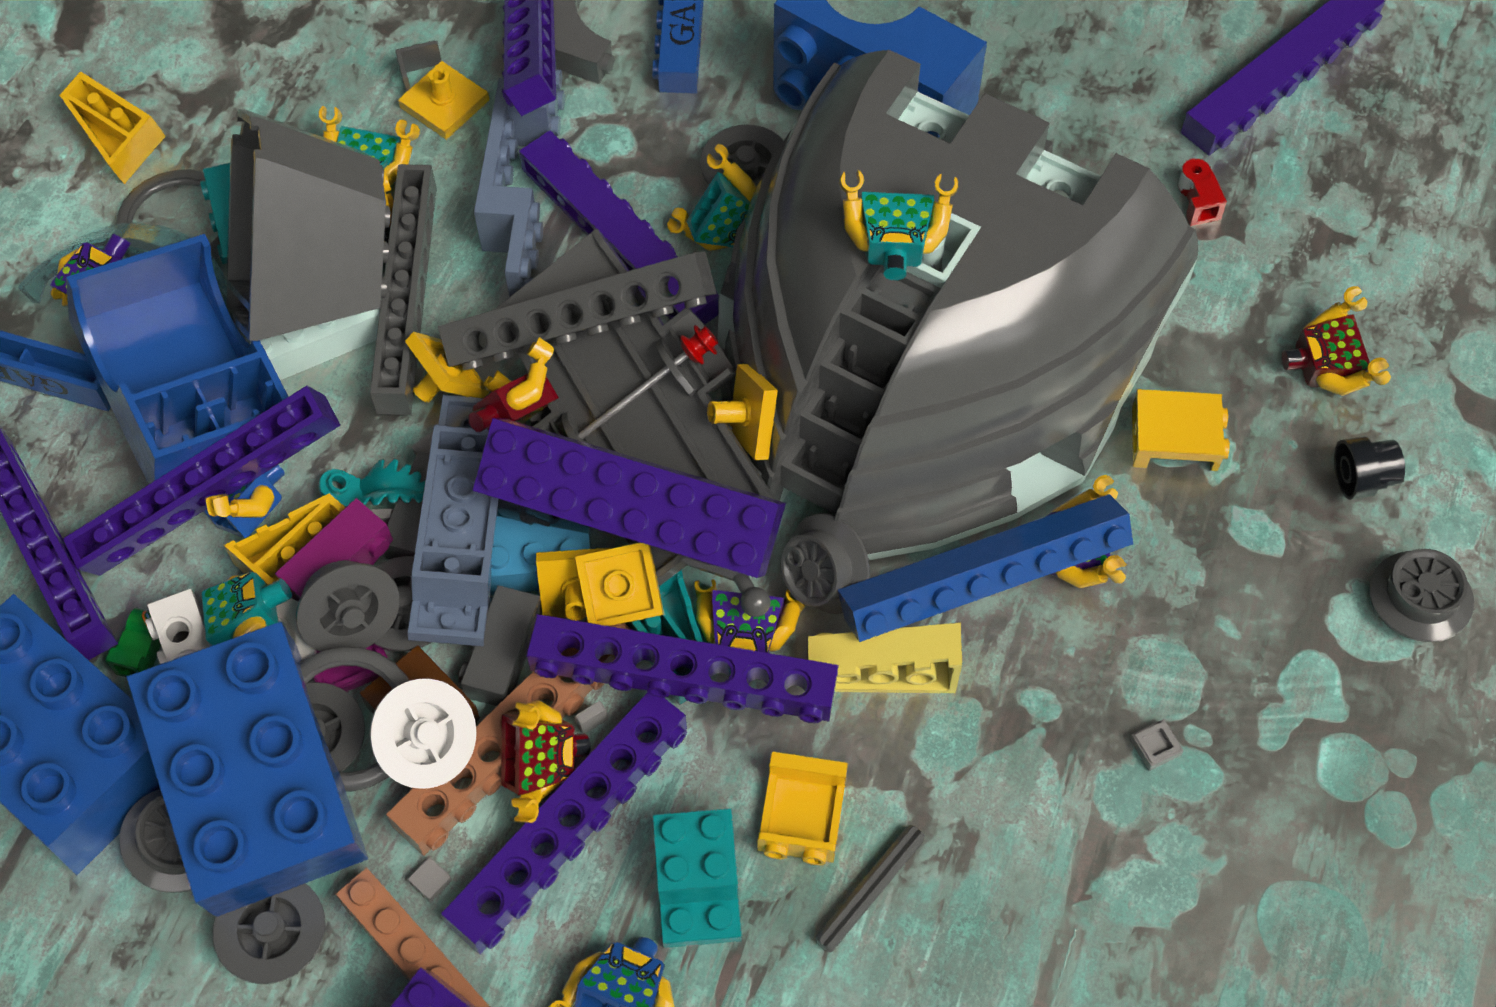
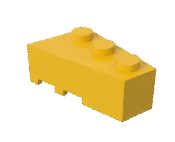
M81 71L60 94L62 100L123 184L129 180L165 138V134L150 115Z
M328 493L288 513V518L270 527H267L265 524L255 529L257 533L237 543L233 540L225 544L224 547L233 564L244 574L256 572L269 585L278 580L275 573L346 507Z

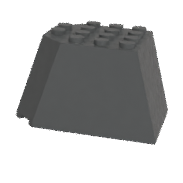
M238 109L236 117L238 122H242L240 135L232 134L226 293V307L233 322L249 341H259L381 308V298H385L387 293V281L385 277H382L383 263H387L389 256L388 243L384 241V229L390 225V208L386 206L383 186L384 169L380 165V161L355 148L257 113Z

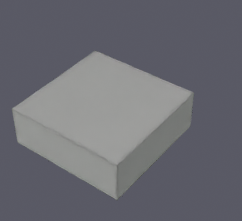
M1164 719L1132 734L1130 737V741L1149 771L1181 756L1184 752Z

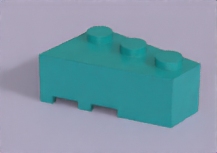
M230 163L203 169L205 180L200 181L205 201L210 200L213 212L208 214L213 231L218 233L220 244L217 245L222 264H226L228 259Z
M682 570L659 586L664 615L625 623L634 631L702 642ZM679 667L673 671L678 676H685L691 672L687 667ZM673 695L679 705L687 701L685 697Z

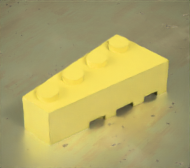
M961 622L898 628L862 642L858 641L853 632L837 634L819 633L815 636H808L807 660L838 665L835 692L956 693L962 668Z

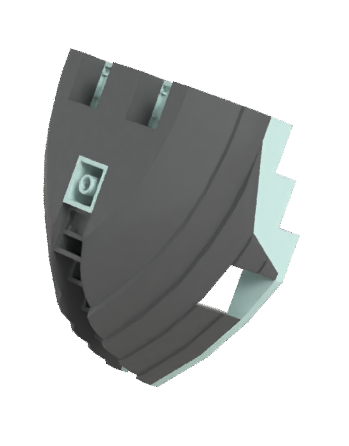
M891 50L863 54L849 59L841 65L833 63L811 93L792 130L771 157L755 189L746 218L736 232L731 262L727 268L720 291L717 340L735 370H737V364H748L778 390L769 459L754 460L744 449L753 465L761 471V478L775 500L783 502L789 491L834 513L836 515L834 521H846L859 535L869 560L935 549L1015 520L1083 483L1112 434L1122 405L1150 360L1161 329L1189 284L1198 256L1196 229L1189 227L1176 201L1150 168L1116 153L1102 176L1044 150L1050 123L985 93L970 115L919 93L918 84L921 64ZM927 132H937L940 135V137L937 138ZM858 170L863 174L864 182L858 190V198H861L862 192L929 194L934 195V201H938L939 194L935 188L936 178L942 174L939 187L943 191H950L954 187V178H957L958 190L950 197L949 202L953 206L946 237L932 253L924 254L920 266H907L905 278L896 281L885 278L883 274L884 265H871L868 263L866 252L859 250L846 233L843 200L847 198L846 192L839 185V178L844 171L845 183L849 187L857 186L856 173ZM1055 190L1064 191L1065 193H1067L1068 197L1066 198V197H1064V196H1062V195H1060V194H1058V193H1055V192H1053V191H1055ZM735 377L720 388L721 401H733Z

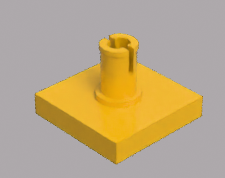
M441 61L400 97L398 102L402 110L447 140L490 99L486 90Z
M413 331L405 340L408 347L427 371L426 376L413 388L415 395L422 401L430 403L440 390L475 398H484L490 392L474 369L463 371L462 365L448 366L441 339Z
M737 364L733 401H710L707 407L708 420L711 424L730 423L733 427L732 432L740 445L754 460H768L778 390L748 364Z
M636 543L575 556L588 623L615 626L664 615L650 545Z
M610 548L536 553L542 615L568 618L575 621L587 617L575 556L608 550Z

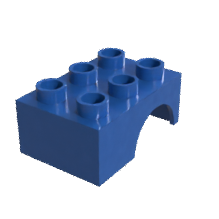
M777 0L774 3L773 90H775L776 95L785 105L795 110H802L811 93L833 63L841 65L847 60L863 54L891 50L921 64L918 84L919 93L970 115L978 104L987 42L920 6L902 19L889 23L869 24L854 21L841 15L833 9L827 0ZM927 132L937 138L940 137V135L937 132Z
M205 234L66 277L69 322L148 485L289 397L260 340L251 341V344H249L235 326L217 283L211 257V245Z
M13 594L0 605V803L72 872L78 875L120 834L122 823L133 805L150 792L160 789V785L134 700Z
M282 622L127 676L195 903L216 917L368 860L340 772L329 752L306 689L300 667L302 658L297 645Z

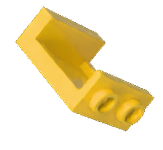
M1137 389L1132 404L1133 467L1147 468L1150 458L1208 461L1210 462V471H1218L1222 460L1228 459L1230 448L1229 439L1224 438L1223 429L1227 427L1228 409L1222 407V394Z
M772 751L761 827L757 839V851L764 852L765 856L773 859H786L787 856L799 857L805 863L811 865H824L826 862L834 863L848 763Z

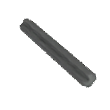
M908 825L820 930L816 935V942L820 947L828 952L834 951L924 841V834L913 825Z

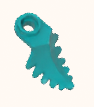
M381 459L363 479L339 469L328 470L321 476L318 488L321 496L330 493L345 507L356 498L364 505L371 501L374 506L379 505L383 498H388L390 503H395L398 497L404 503H409L412 498L417 503H420L423 500L426 480L420 482L422 475L418 471L409 475L411 465L405 464L397 472L398 459H393L385 468H383L384 459ZM332 481L341 484L343 488H335Z

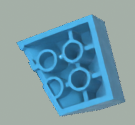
M497 511L492 552L490 596H494L498 585L522 592L539 591L536 553L591 549L590 527L560 518L555 524H550L549 527L534 522L533 525H529L502 516Z

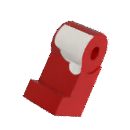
M1202 159L1187 160L1183 164L1178 189L1189 201L1186 213L1189 225L1195 226L1221 220L1227 201L1209 164Z

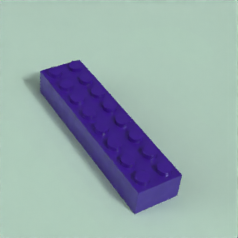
M492 418L473 487L475 492L755 578L766 575L786 505L785 502L502 418Z

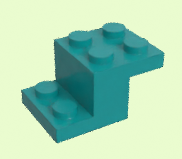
M732 809L653 815L663 948L742 941Z

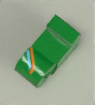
M138 607L134 608L128 616L125 631L122 632L116 648L112 647L105 661L116 675L127 677L154 666L161 643L159 638L156 640L152 639L147 628L145 619L151 617L149 610Z

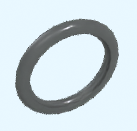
M188 169L160 173L143 181L129 193L118 211L115 226L116 235L131 243L125 253L127 257L145 252L138 246L132 232L133 217L141 204L150 196L165 188L178 185L201 187L200 181L205 180L203 172ZM218 236L210 243L212 262L220 257L217 245L220 244Z
M337 647L324 650L305 659L300 664L305 684L315 675L329 668L342 665L359 666L369 669L381 676L392 689L409 681L407 675L393 661L378 652L361 647ZM378 763L354 772H340L346 792L369 788L389 778Z

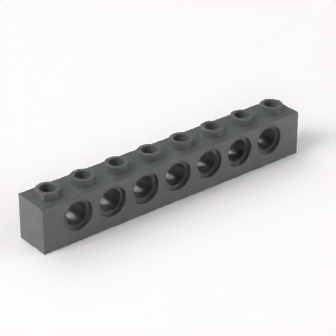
M398 164L388 242L389 256L384 275L387 281L386 297L381 299L370 395L377 414L412 415L413 388L415 387L418 359L405 340L413 331L421 333L437 191L431 165Z
M706 251L694 252L440 325L438 329L448 366L462 365L463 371L484 366L482 359L493 356L494 362L514 357L513 350L524 348L526 354L532 343L536 342L539 337L545 341L555 339L556 344L559 345L577 340L576 333L587 330L588 336L609 331L607 324L619 321L620 327L641 322L640 315L652 312L653 318L674 313L672 306L685 303L686 309L707 303L706 296L717 293ZM671 277H674L679 284V290L675 296L668 289V281ZM639 286L646 293V299L643 304H640L635 296ZM606 296H609L613 302V310L610 314L603 305ZM574 305L578 306L581 312L579 322H576L572 317ZM543 314L549 320L547 331L542 328L540 323ZM512 323L517 328V337L515 340L511 337L509 332V328ZM481 332L484 334L486 338L485 348H483L479 343V335Z

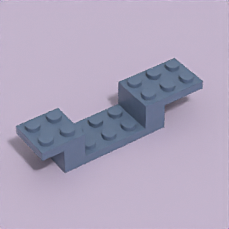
M556 59V100L521 116L514 106L510 107L503 97V78H499L474 215L482 251L508 253L505 277L509 297L533 279L531 277L532 269L537 270L539 263V251L536 249V243L542 242L543 222H539L540 203L534 200L533 188L507 187V185H512L514 170L511 160L517 159L518 146H527L549 130L556 136L560 135L561 117L558 116V111L564 110L565 91L561 90L562 70L557 69Z
M443 395L439 424L434 425L411 575L412 607L408 627V640L484 646L491 589V565L498 498L473 491L489 430L476 432L469 423V414L473 412V406L484 398Z

